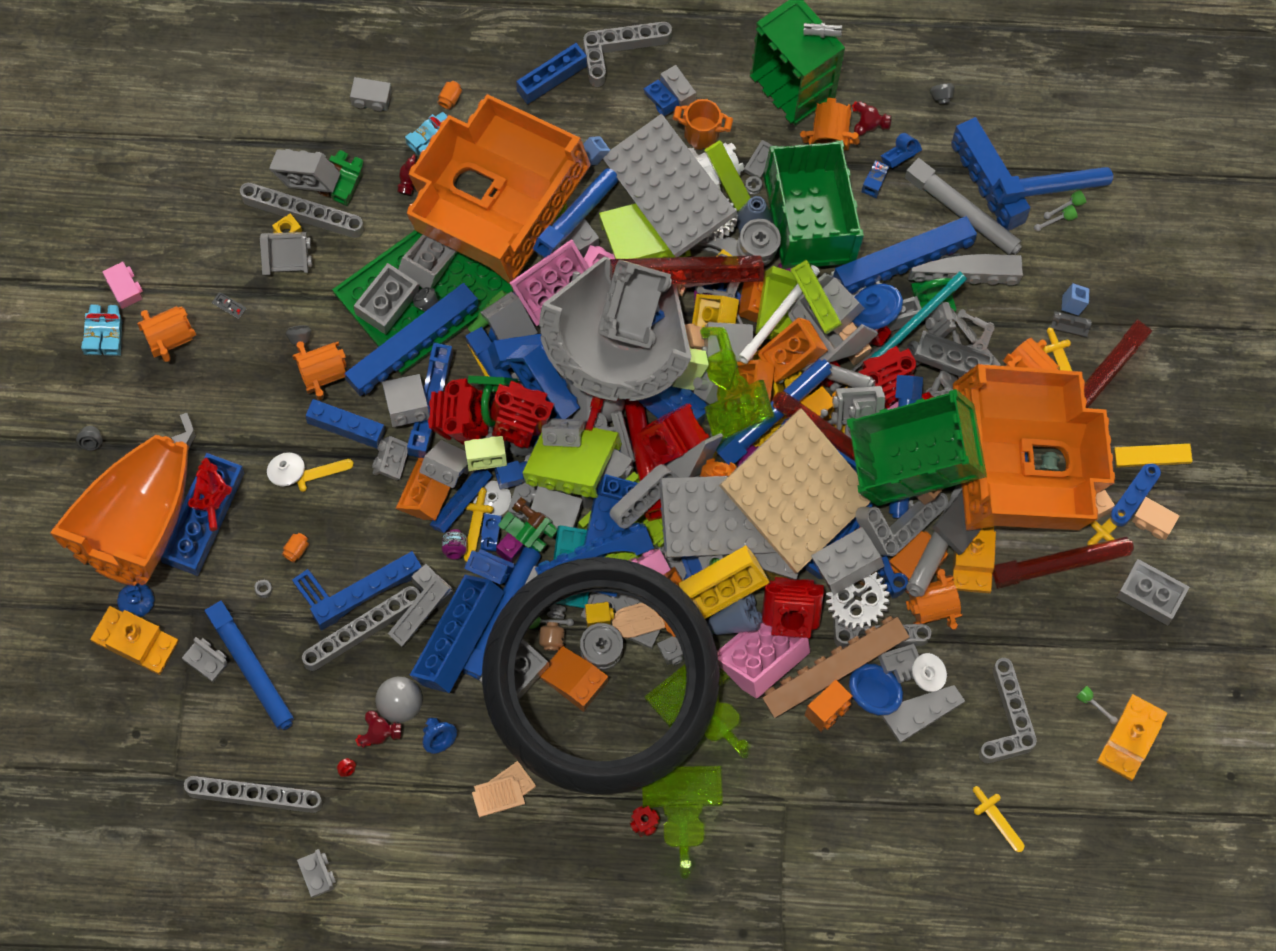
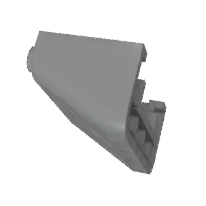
M619 260L613 273L599 322V334L650 349L656 337L653 329H651L661 292H665L671 286V274Z

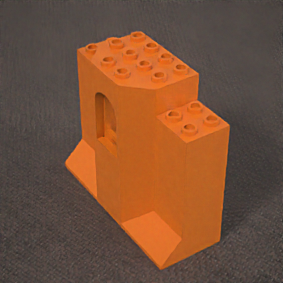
M487 94L479 102L475 113L469 117L468 123L450 115L441 122L437 133L431 137L428 146L421 152L416 164L410 168L408 175L418 192V196L414 203L410 204L406 214L415 231L490 267L510 284L511 281L517 278L533 254V247L537 238L549 225H552L591 164L580 137ZM470 170L493 180V182L480 200L454 186L460 174ZM494 188L497 189L494 196L490 197V194L492 193Z
M978 364L953 383V390L957 389L974 403L987 474L985 478L962 483L966 530L992 526L1080 530L1098 519L1096 494L1114 484L1115 480L1112 466L1113 455L1110 447L1111 436L1108 429L1109 418L1107 417V410L1086 408L1087 400L1084 395L1085 382L1082 372ZM1033 446L1059 449L1065 457V471L1035 470ZM1025 452H1028L1029 462H1025Z

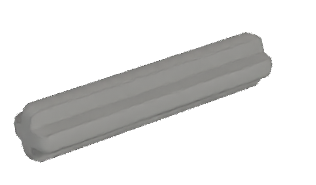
M615 410L611 413L615 431L619 433L621 439V453L630 457L635 462L622 411Z

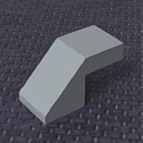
M184 413L180 417L186 432L172 437L174 443L182 441L190 448L196 435L188 414Z

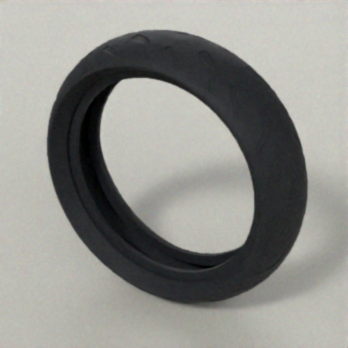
M592 557L573 560L550 568L534 577L511 597L497 617L487 640L482 665V687L488 715L495 731L509 752L525 768L541 779L570 791L594 795L617 794L639 789L656 782L678 767L693 752L704 736L714 714L719 690V662L713 636L706 620L691 598L678 585L659 572L636 562L617 558ZM592 591L615 592L639 600L657 612L675 634L682 649L686 666V689L683 703L678 716L667 733L644 751L627 758L612 761H592L577 758L558 750L545 741L524 715L517 697L514 681L517 652L523 637L533 622L557 602L573 595Z

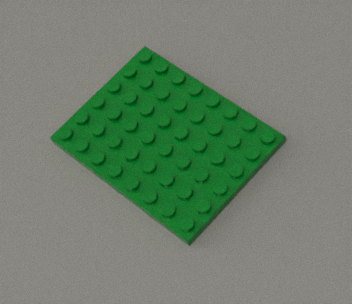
M415 230L332 289L333 294L377 347L381 346L425 311L416 308L412 301L385 335L355 315L354 305L387 263L399 269L402 257L423 235ZM457 252L433 289L439 302L464 283L478 298V308L474 313L463 317V320L458 325L451 326L444 336H438L434 339L433 343L444 344L471 325L477 319L482 308L486 307V304L490 303L489 301L500 291L503 290L507 294L514 292L511 285L490 267ZM433 343L428 348L421 349L414 359H408L404 362V365L398 372L402 375L431 354Z

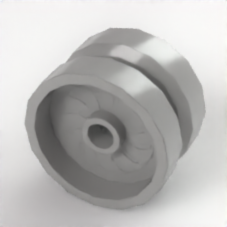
M750 220L743 226L737 240L736 250L738 256L744 263L750 266L761 267L773 261L780 246L781 236L779 230L768 220Z
M596 623L589 626L583 632L580 640L581 657L601 671L614 668L620 662L623 655V639L620 632L614 626L606 623Z

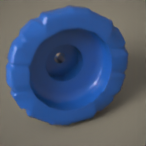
M145 584L127 585L122 588L117 598V604L121 612L126 610L138 617H143L149 613L154 605L153 592Z
M434 717L427 720L425 724L428 726L423 729L425 733L422 740L424 749L432 754L445 751L455 741L457 736L455 726L446 722L439 723L438 719Z

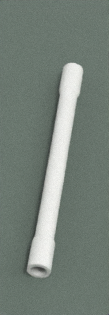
M811 265L815 275L817 276L820 272L819 269L816 266ZM798 284L754 339L740 353L738 359L742 363L747 364L759 346L802 294Z

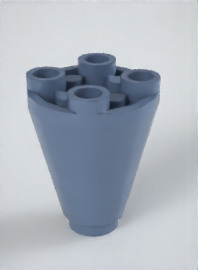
M760 196L750 198L737 213L736 225L739 233L750 220L765 219L773 223L771 212L765 200Z
M753 594L745 596L706 620L711 634L721 635L759 630L760 623H762V614L759 611L757 612Z

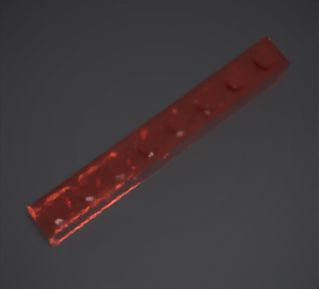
M760 255L610 259V280H612L616 264L619 260L671 274V284L763 282L764 263Z

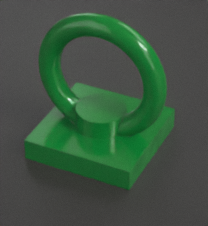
M939 278L931 281L911 283L913 297L917 296L920 306L923 308L952 278ZM953 291L943 302H949L950 307L956 313L957 310L952 295L955 291Z
M468 375V383L484 384L481 398V414L487 426L493 427L496 423L489 415L491 391H494L496 395L499 384L509 386L511 381L518 383V378Z

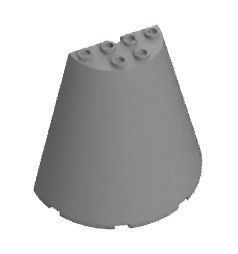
M604 256L543 303L539 321L543 348L548 359L563 377L565 375L574 382L573 385L590 395L617 401V399L635 401L652 397L669 388L683 374L691 360V352L676 282L672 281L670 288L660 294L658 304L665 317L651 326L656 337L650 349L605 337L599 334L598 327L618 261Z

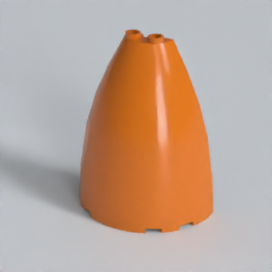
M155 435L100 475L67 510L50 532L51 535L63 548L67 547L74 553L73 557L84 565L88 562L96 569L97 573L127 585L146 584L159 563L177 524L185 492L189 446L182 441L174 443L167 436Z

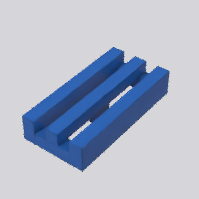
M308 569L292 579L296 588L311 607L316 604L313 603L299 584V580L302 581L317 601V604L329 598ZM305 576H308V578L311 580V582L323 596V600H320L315 591L304 578Z

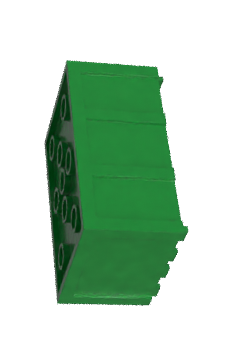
M788 0L757 22V34L754 39L755 49L752 55L753 63L750 70V78L755 83L758 81L764 88L762 89L763 93L767 97H772L774 100L772 103L777 109L781 108L786 114L785 118L790 124L793 123L795 126L816 112L817 103L821 104L827 102V98L836 97L845 47L836 37L825 36L820 38L817 35H803L804 23H823L804 0Z
M843 140L823 144L770 146L763 177L772 221L778 228L781 236L778 251L782 269L793 268L805 260L809 262L810 266L814 265L816 267L847 264L857 260L864 234L859 224L858 206L853 197L850 183L851 174L846 165Z
M957 389L926 400L922 398L916 400L915 403L890 410L887 408L879 410V413L857 419H847L859 485H857L858 493L877 506L987 477L974 403Z

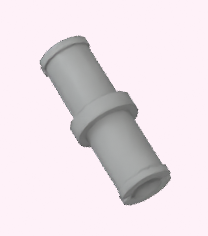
M804 23L803 35H817L820 38L825 36L841 38L842 25Z

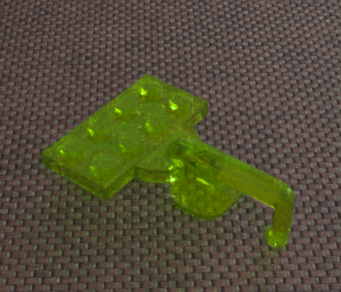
M703 327L700 330L702 337L717 336L721 350L707 358L709 364L706 369L710 381L718 385V401L705 407L712 437L722 433L721 443L774 417L764 380H758L749 385L747 380L739 375L738 364L726 329L723 327Z
M685 664L644 697L669 727L673 725L683 703L686 689ZM719 666L720 688L730 677ZM718 695L714 714L704 735L711 741H718L724 737L742 758L746 759L749 755L748 742L746 740L739 741L731 732L739 723V714L730 704L719 703Z
M721 766L676 767L656 782L642 787L643 808L647 806L649 808L663 807L664 815L668 819L664 824V841L671 847H679L680 876L683 879L689 877L692 865L689 860L688 847L699 846L704 840V825L698 819L702 806H722Z

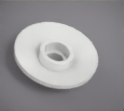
M283 453L271 460L267 468V476L277 486H289L302 477L305 465L299 455Z
M488 481L484 486L486 489L484 505H491L494 510L492 513L484 512L483 516L484 514L502 516L509 509L511 502L510 491L508 488L500 490L497 481ZM478 493L476 494V497L473 500L474 504H476ZM493 494L496 497L495 499L491 500L488 498L489 495Z
M930 653L922 654L915 659L912 666V674L917 685L928 692L940 690L947 678L943 662L937 656Z

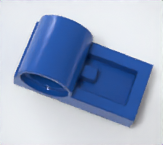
M659 79L643 88L644 93L655 104L659 114H662L664 117L675 111L676 106H679L678 99Z
M902 133L896 139V147L882 154L881 159L882 162L893 168L900 165L906 159L915 156L916 153L922 151L918 140L906 133Z
M887 556L882 557L884 567L877 570L880 577L883 576L884 584H887L885 591L889 592L892 599L899 597L906 590L908 578L902 573L894 574ZM894 582H902L903 587H896Z

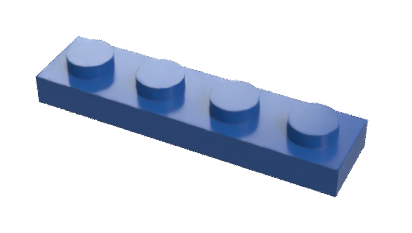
M485 469L475 470L440 511L436 520H433L429 525L434 530L442 533L448 530L454 520L463 513L465 507L475 499L480 489L488 483L492 474Z

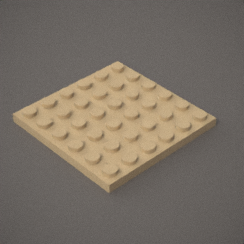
M802 408L796 411L719 484L722 490L794 573H798L812 559L811 555L822 550L856 516L858 508L866 507L871 502L858 493L857 485H859L856 471Z

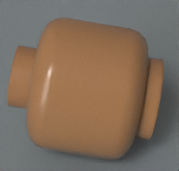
M547 622V626L540 628L539 644L544 647L543 650L559 651V648L564 646L565 629L559 627L557 622Z

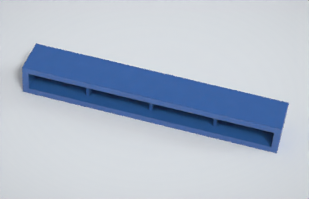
M967 216L837 267L834 270L833 277L839 279L842 282L841 284L853 294L860 288L871 286L880 280L886 281L895 274H903L908 269L922 265L930 260L936 261L941 256L953 254L960 248H968L974 244L977 233Z
M462 283L345 372L346 381L359 396L369 393L374 388V385L385 381L391 372L398 371L404 365V362L408 359H414L421 349L428 348L434 339L438 336H444L451 326L458 325L463 320V317L474 313L478 308V298Z

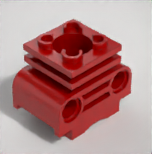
M895 346L881 356L871 357L863 361V370L858 373L872 377L876 381L875 386H882L885 395L884 409H888L898 402L899 399L895 398L897 375L913 376L916 361L909 348L900 352L898 347Z
M465 378L450 381L445 387V393L443 391H438V393L435 391L431 392V399L429 401L430 417L428 418L429 428L446 440L453 438L464 446V441L481 439V436L488 435V426L484 423L481 414L483 390L476 389L467 383Z
M511 381L509 387L499 384L490 410V416L496 422L492 436H503V441L514 443L515 446L520 448H528L532 435H541L542 426L548 422L554 403L545 400L547 393L527 389L517 382Z
M690 403L662 415L636 434L655 466L663 465L682 456L709 437L708 433H705L693 415Z
M775 577V581H769L770 583L765 585L762 623L771 626V635L810 638L811 630L817 629L820 626L824 585L814 584V580L808 579L793 580Z

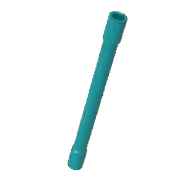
M959 271L939 293L869 358L881 356L887 350L897 346L953 291H956L967 278Z

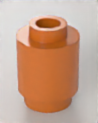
M455 81L446 82L438 96L439 100L437 103L448 110L454 107L462 93L460 84Z
M301 533L293 534L284 546L282 555L295 563L309 546L308 538Z

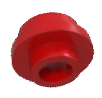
M349 758L343 759L337 765L338 774L341 777L350 776L355 771L356 763Z

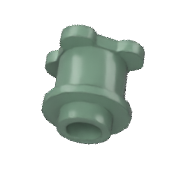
M1046 452L1041 456L1042 465L1039 470L1059 471L1057 464L1060 461V457L1056 453Z

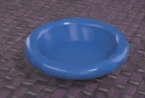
M873 284L862 289L854 298L865 309L852 322L857 327L863 324L874 330L889 325L902 310L903 299L900 291L894 286L887 284Z
M864 664L850 675L849 688L851 695L856 703L867 712L875 715H889L897 711L902 704L903 691L901 684L898 683L892 672L885 674L882 666Z

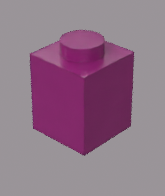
M507 533L496 546V553L501 558L514 563L520 556L524 545L514 536Z

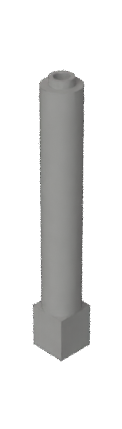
M917 158L907 169L905 178L921 191L926 190L959 217L967 216L973 228L1008 255H1016L1022 248L1020 245L1022 241L939 178L935 174V170L920 158Z
M962 484L955 486L944 512L961 492ZM935 530L906 586L909 594L914 597L925 594L949 546Z

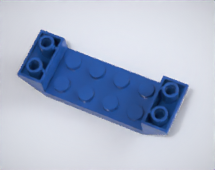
M604 474L596 491L598 497L593 500L584 540L585 546L593 544L592 542L598 538L605 539L610 537V534L615 531L628 529L619 527L611 519L610 510L638 484L637 482ZM608 553L596 557H605ZM593 591L600 594L617 597V593L615 592Z

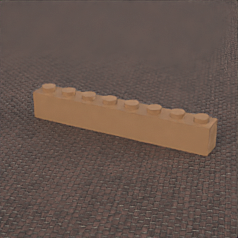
M889 616L883 619L881 626L868 628L864 631L866 635L860 638L858 636L853 637L847 641L849 645L844 648L838 646L831 651L832 655L825 658L822 656L814 661V666L810 668L805 666L797 671L799 675L794 678L788 676L780 681L782 685L774 688L772 686L764 692L765 695L761 698L773 718L826 688L834 680L841 679L909 638L899 618Z

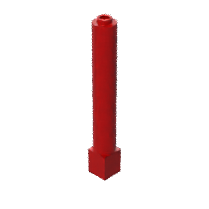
M625 399V411L640 482L656 466L636 435L648 425L644 406L638 400L629 401L630 399ZM661 498L644 513L648 521L662 518L660 509Z

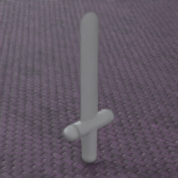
M882 346L874 349L851 371L855 372L858 368H860L863 364V361L867 360L874 352L878 351ZM835 381L830 386V390L835 392L843 384Z

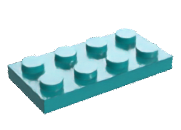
M559 525L553 560L562 553H572L575 548L584 545L587 530ZM589 592L570 596L556 604L584 609L588 603Z

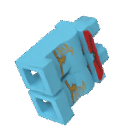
M441 112L436 117L432 114L417 130L405 136L406 145L420 156L421 152L428 146L431 137L439 130L441 122L447 118V115L444 112Z
M90 305L89 312L85 313L84 339L81 348L84 355H102L103 352L104 355L121 356L122 318L119 307L117 305H109L106 314L101 313L100 305Z

